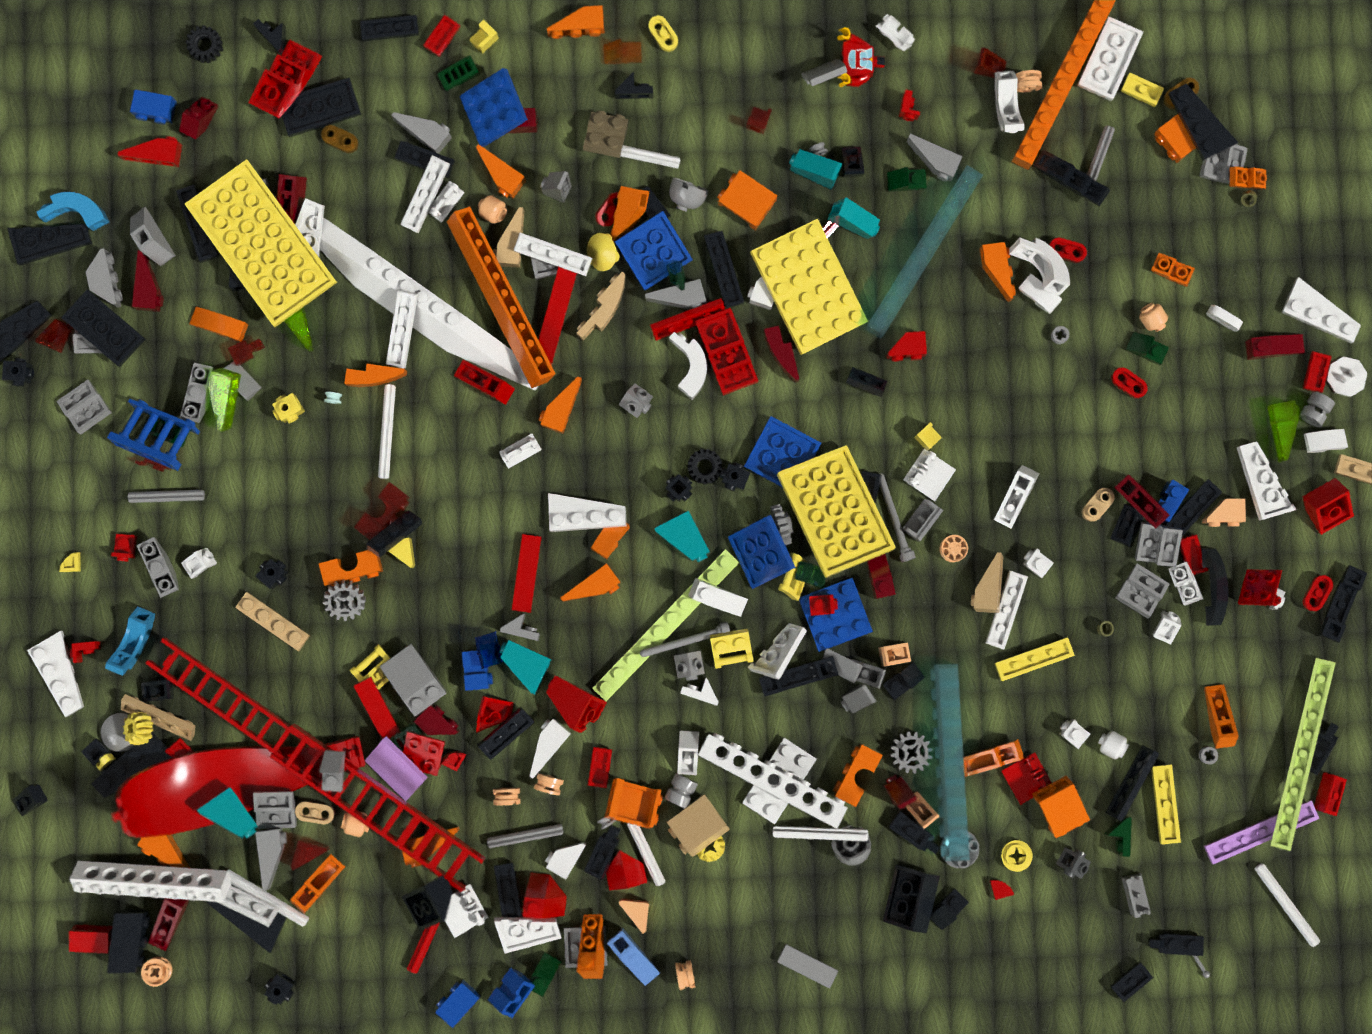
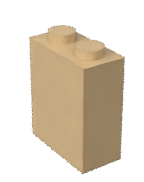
M705 795L667 822L670 826L668 829L669 833L674 839L678 838L681 842L679 844L680 849L684 854L689 853L692 857L730 830Z

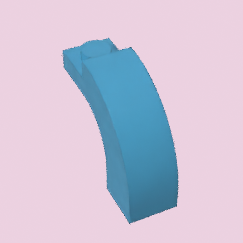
M75 192L54 194L50 196L53 203L45 204L41 207V210L37 211L39 218L45 223L66 212L80 213L87 227L92 231L110 223L101 207L88 197Z
M137 607L128 618L126 632L119 647L106 662V669L123 676L128 669L133 668L149 638L155 613L141 607Z

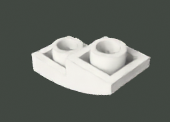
M1032 274L1019 287L1020 292L1032 299L1035 305L1049 314L1062 301V298L1058 295L1043 290V282Z
M1344 429L1304 434L1307 453L1348 448Z
M1187 562L1169 568L1174 586L1178 589L1183 605L1186 606L1203 599L1197 581Z

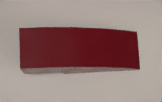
M779 326L764 329L763 333L766 343L777 364L795 383L799 382L800 378L791 342L783 344Z

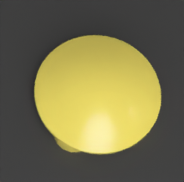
M597 233L590 238L587 245V256L593 258L591 265L599 271L611 269L615 262L619 260V253L616 251L612 236L608 233Z

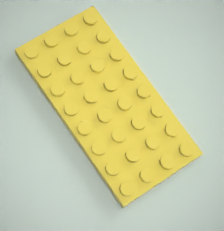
M247 159L185 203V206L274 327L281 324L337 283Z

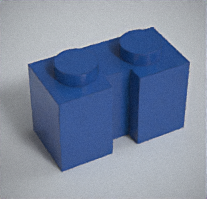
M134 90L130 112L138 120L147 121V119L152 118L155 123L165 125L166 122L172 123L177 101L172 96Z
M1173 479L1167 481L1160 495L1163 498L1156 500L1170 515L1163 524L1170 522L1189 491L1188 488Z
M487 650L462 652L465 691L490 688V684H493V675L489 673L488 665H491V654H487Z
M510 968L501 980L503 982L502 986L494 989L488 1001L501 1014L513 1018L535 985L523 973Z
M465 980L461 983L456 982L449 990L452 992L448 998L444 996L436 1004L439 1008L435 1013L452 1028L481 996Z

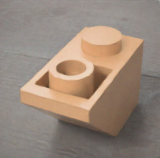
M1245 499L1221 500L1202 519V523H1208L1209 527H1220V523H1228V527L1240 526V523L1246 522Z

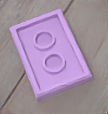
M387 736L365 760L405 801L428 778Z

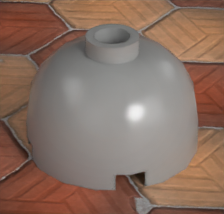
M673 178L669 193L671 200L677 204L676 208L687 212L688 209L699 208L704 203L708 190L700 186L697 187L688 181Z
M853 825L843 827V829H863L862 827L853 828ZM869 836L867 841L833 840L832 849L836 858L841 863L856 866L863 863L871 853V840Z

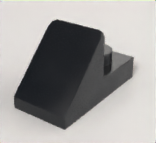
M257 19L253 23L255 28L282 56L286 42L285 25L281 23L273 30L266 21L262 23Z
M632 72L615 90L616 99H653V86H649L646 83L634 86V72Z
M861 146L842 147L843 177L863 176L864 164Z
M912 662L882 685L893 700H895L909 689L914 688L925 677L916 664Z
M169 680L141 683L143 702L174 699L173 683Z
M31 785L25 788L12 801L21 816H24L46 803L48 799L40 785Z
M953 888L932 911L930 919L943 930L957 919L956 916L969 902Z

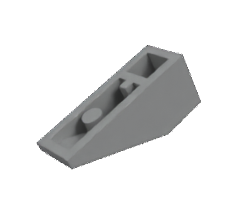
M395 112L391 115L395 122L435 153L439 154L452 138L449 133L450 129L443 123L439 125L432 120Z
M910 134L907 143L932 173L937 175V178L942 181H951L962 156Z
M550 172L548 177H544L540 186L543 194L564 203L571 188L568 172Z
M700 279L645 294V299L648 302L684 309H693L706 304Z
M859 684L841 696L843 699L841 702L846 712L850 710L851 713H855L876 702L864 684Z
M283 828L256 832L263 891L271 888L285 843H287L286 832H283Z

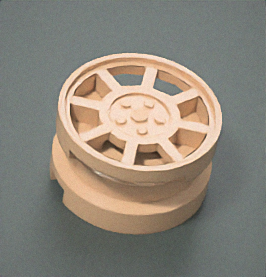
M1026 70L1016 73L1017 92L1028 93L1034 89L1036 91L1042 89V82L1040 81L1042 78L1041 71Z
M950 535L940 543V555L948 562H958L967 555L968 544L963 537Z
M538 773V781L535 783L534 789L560 796V786L563 785L564 780Z
M520 788L493 789V795H495L493 805L520 804V798H518Z
M154 957L148 960L141 970L143 981L150 986L162 985L170 979L173 970L172 965L164 957Z
M691 960L682 964L675 963L679 989L683 990L685 987L695 988Z

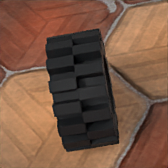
M202 25V28L197 26L196 31L192 29L190 31L192 34L187 35L189 40H186L189 53L201 63H204V61L211 63V59L213 61L217 60L215 57H220L221 54L219 52H223V42L219 34L208 26L207 28L205 25ZM202 38H209L212 42L211 47L206 51L198 48V42Z
M700 449L691 455L688 461V472L697 483H713L721 474L722 461L716 452L710 449ZM703 459H707L712 463L713 468L708 474L700 473L697 468L698 463Z

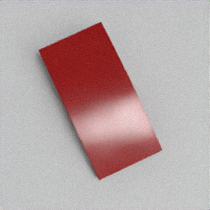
M289 40L282 56L277 54L270 70H264L248 103L280 118L304 89L322 56Z
M728 308L696 320V326L722 395L724 396L758 383L757 375L732 309Z

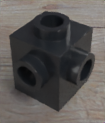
M14 358V361H3L2 380L12 383L13 386L23 387L24 383L31 384V379L34 378L33 365L27 363L26 359Z
M733 462V465L728 464L727 468L723 467L720 478H722L721 483L725 484L724 488L735 491V489L743 491L750 472L744 470L743 465ZM735 474L737 479H732L731 475Z
M680 474L676 477L673 475L666 482L667 486L665 489L668 491L666 495L673 502L675 500L678 502L683 500L685 502L692 495L690 492L693 489L691 486L692 482L685 475L683 477ZM681 486L683 491L678 493L675 488Z
M274 559L265 560L259 568L261 570L255 577L269 589H274L277 585L280 586L286 581L288 571L285 568L287 566L279 559L276 561Z
M280 971L274 979H269L265 985L267 991L264 995L268 997L267 1000L269 1002L281 1005L291 999L294 994L292 989L297 981Z

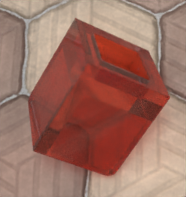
M754 107L751 116L748 118L746 129L764 135L772 109L768 108V111Z

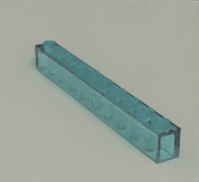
M968 165L965 167L865 328L866 330L882 339L983 174Z
M958 664L934 665L933 669H930V680L934 681V689H931V699L935 700V708H932L933 720H936L937 727L933 728L934 739H937L938 747L934 748L935 759H939V766L936 767V778H940V786H937V798H941V806H938V815L940 816L939 818L942 817V825H939V835L943 837V845H940L941 857H944L945 861L970 860Z

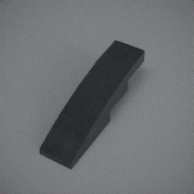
M1045 150L1042 151L1033 164L1036 169L1097 206L1102 204L1110 192L1108 187L1093 180L1091 176L1076 169L1074 165Z

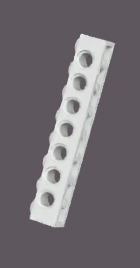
M715 732L713 736L708 734L698 753L699 756L834 828H838L847 810V807L844 806L845 801L834 797V799L827 797L828 792L820 788L816 790L810 788L811 783L801 778L799 781L793 779L792 773L784 769L782 772L776 770L775 764L767 760L764 763L757 760L759 756L750 751L747 754L740 751L741 746L732 741L730 745L723 741L724 737ZM720 746H724L727 749V754L724 757H719L716 754V749ZM741 755L744 757V764L742 766L734 765L733 759L735 756ZM756 764L762 768L761 773L757 776L751 774V767ZM771 774H777L779 777V781L775 785H771L768 782V777ZM788 783H794L796 786V791L792 794H788L785 791ZM806 792L813 794V800L810 803L803 801V795ZM824 801L830 803V810L827 812L820 810V805Z
M78 861L70 877L74 892L224 902L231 886L228 871L88 861Z

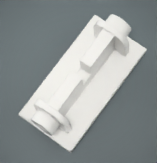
M886 14L882 19L883 21L876 27L884 36L894 42L898 49L904 52L915 41L914 35L905 27H902L899 31L898 27L901 23L892 15Z
M449 181L432 203L428 213L440 222H443L465 192L459 189V186Z
M530 434L499 453L509 469L541 451V448L534 435Z

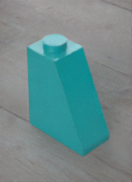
M799 149L797 154L793 153L789 162L791 164L790 171L830 190L842 166V163Z
M846 197L834 203L827 219L866 239L876 236L880 228L878 225L880 219Z
M689 511L654 528L659 536L692 562L694 560L701 562L708 558L706 554L710 553Z
M508 640L507 643L504 642L499 652L502 653L500 658L530 693L535 695L552 659L511 640Z
M231 787L197 810L204 818L241 839L251 837L256 833L255 829L258 828Z

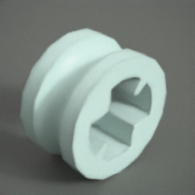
M325 392L327 397L324 399V402L341 404L340 397H342V394Z

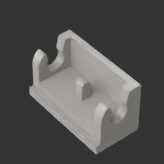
M924 499L902 530L917 542H920L943 510L930 500Z
M1141 873L1121 877L1131 916L1138 918L1142 914H1151Z

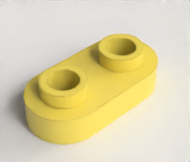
M662 16L652 17L649 21V31L661 49L666 52L675 50L678 46V37L669 23ZM661 25L662 28L657 30L655 26ZM671 40L672 44L667 45L665 42Z

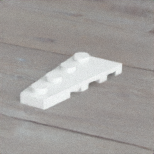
M305 198L296 227L319 257L325 206Z
M1299 277L1296 278L1281 312L1349 343L1354 342L1361 326Z
M1258 442L1236 447L1259 521L1297 510L1294 504H1291L1287 497L1289 495L1286 490L1282 489L1277 480L1279 478L1276 473L1272 472L1268 465L1269 461Z
M548 493L550 532L627 526L625 506Z
M59 631L27 651L65 717H68L83 708L84 705L78 683L75 680V672L70 662L64 633Z

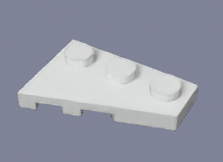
M788 623L773 639V645L767 651L763 650L759 654L761 656L755 664L751 663L747 668L752 672L779 680L806 633L804 627Z
M494 917L504 953L561 939L556 918Z

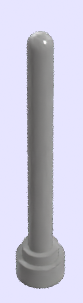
M879 473L882 475L880 489L901 548V555H899L901 563L915 559L914 550L912 551L911 547H908L885 477L882 473Z
M726 621L719 623L716 629L643 649L640 651V656L647 657L709 639L710 635L730 632L729 625Z

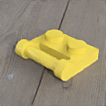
M790 553L796 568L786 572L783 583L779 585L778 590L784 592L792 600L799 601L811 565L800 555Z
M748 628L710 635L716 669L728 664L744 661L748 663L753 662ZM741 650L746 651L745 654L719 658L720 654Z
M378 644L374 647L375 650L356 667L353 666L350 672L359 682L371 676L378 690H380L389 681L380 665L391 657ZM381 656L383 660L368 674L363 676L361 672L376 658Z

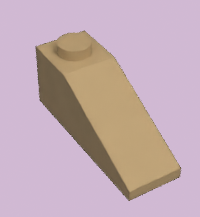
M522 207L518 208L497 243V249L493 250L501 267L520 268L521 253L515 252L514 248L519 233H523L524 210Z
M997 552L977 585L975 595L971 596V606H974L976 612L999 613L1003 570L1002 553Z

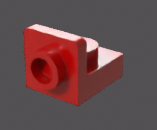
M910 90L904 91L899 117H903L906 121L918 120L920 116V111L910 110L913 109L915 98L912 97L913 91Z
M116 534L114 552H111V556L117 557L116 561L128 562L129 558H135L137 536Z
M833 594L809 596L810 616L835 614V610H838L837 598H834Z
M99 641L73 643L72 648H70V658L73 659V663H82V651L83 655L94 654L95 650L101 649V643Z

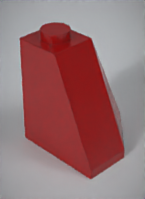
M556 675L549 682L546 691L568 726L580 733L586 730L585 725L589 722L594 723L599 719L607 704L603 699Z
M530 873L524 900L523 917L547 919L565 916L567 895L561 890L550 874Z

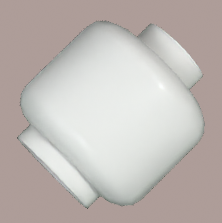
M1110 731L1107 735L1103 733L1098 742L1101 745L1100 752L1114 760L1119 757L1122 758L1129 746L1127 738L1115 731Z

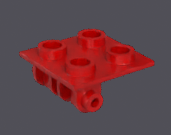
M1247 569L1238 605L1277 606L1280 604L1281 597L1277 596L1276 593L1282 570Z
M407 732L403 753L423 773L438 776L445 741Z
M1035 752L1001 771L1020 805L1034 798L1033 793L1052 783Z

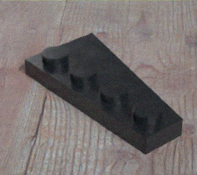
M39 301L30 304L0 322V365L52 316Z
M153 732L151 733L152 738L149 739L148 743L132 746L91 783L103 798L116 793L125 780L137 772L174 758L165 753L167 746Z
M208 901L207 903L269 953L272 952L287 917L278 912L268 927L216 901Z

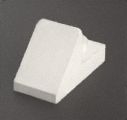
M705 678L701 692L698 691L699 687L687 684V687H682L680 694L716 706L718 705V700L707 678Z

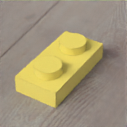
M1129 73L1121 92L1155 107L1164 88Z

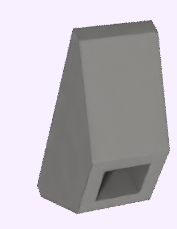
M146 207L130 218V235L141 252L159 266L164 265L176 256Z
M103 248L99 250L86 270L89 290L119 308L121 307L120 301L123 298L121 291L117 289L118 276L113 271L112 266L114 258L112 253Z
M193 363L180 419L185 420L187 418L193 422L200 423L209 407L213 391V367Z
M153 537L138 544L137 548L160 598L179 590L176 572L168 555L157 539Z

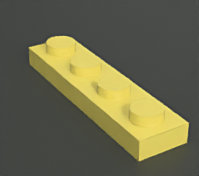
M1067 637L994 664L1000 680L1004 681L1075 655Z
M1172 765L1152 766L1151 772L1160 844L1181 843Z

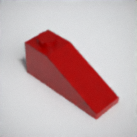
M165 136V139L157 138L118 151V156L122 160L179 167L182 144L177 138Z
M465 360L461 362L454 374L456 378L504 405L507 404L515 390L514 387L504 380Z

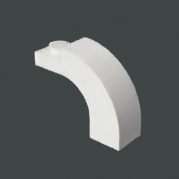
M1014 70L995 72V100L1000 129L1009 133L1023 131L1024 122L1019 112L1017 100V76Z
M1019 237L1009 248L1010 255L1029 261L1039 270L1043 279V290L1060 296L1070 285L1069 272L1065 262L1044 241L1035 238L1031 242Z
M673 332L669 337V341L687 356L690 363L689 372L679 383L678 389L693 400L705 382L707 372L705 354L695 339L688 344V339L681 333L677 335Z

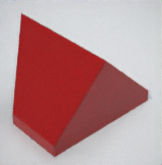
M482 696L477 717L476 733L504 722L511 716L514 703Z
M620 850L606 872L609 891L629 889L647 883L644 863Z

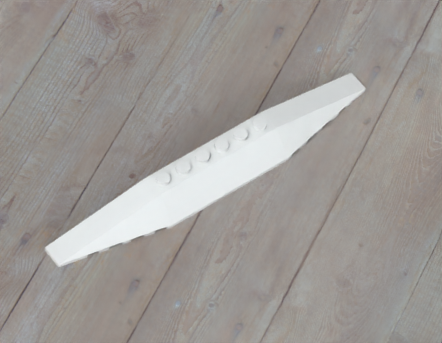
M323 217L320 250L357 289L393 314L398 290L418 294L413 328L445 351L536 391L539 386L531 388L510 348Z

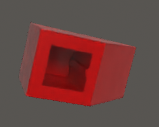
M925 331L906 332L886 355L887 359H892V362L903 361V358H911L913 361L922 360V357H925L927 354Z

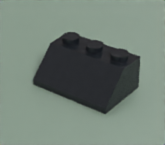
M896 864L883 922L912 932L927 933L940 876Z
M443 875L402 896L419 931L443 922L447 918L452 891L449 881Z
M123 909L114 914L107 973H136L145 964L143 950L148 942V937L145 936L146 928L148 929L150 925L148 911Z

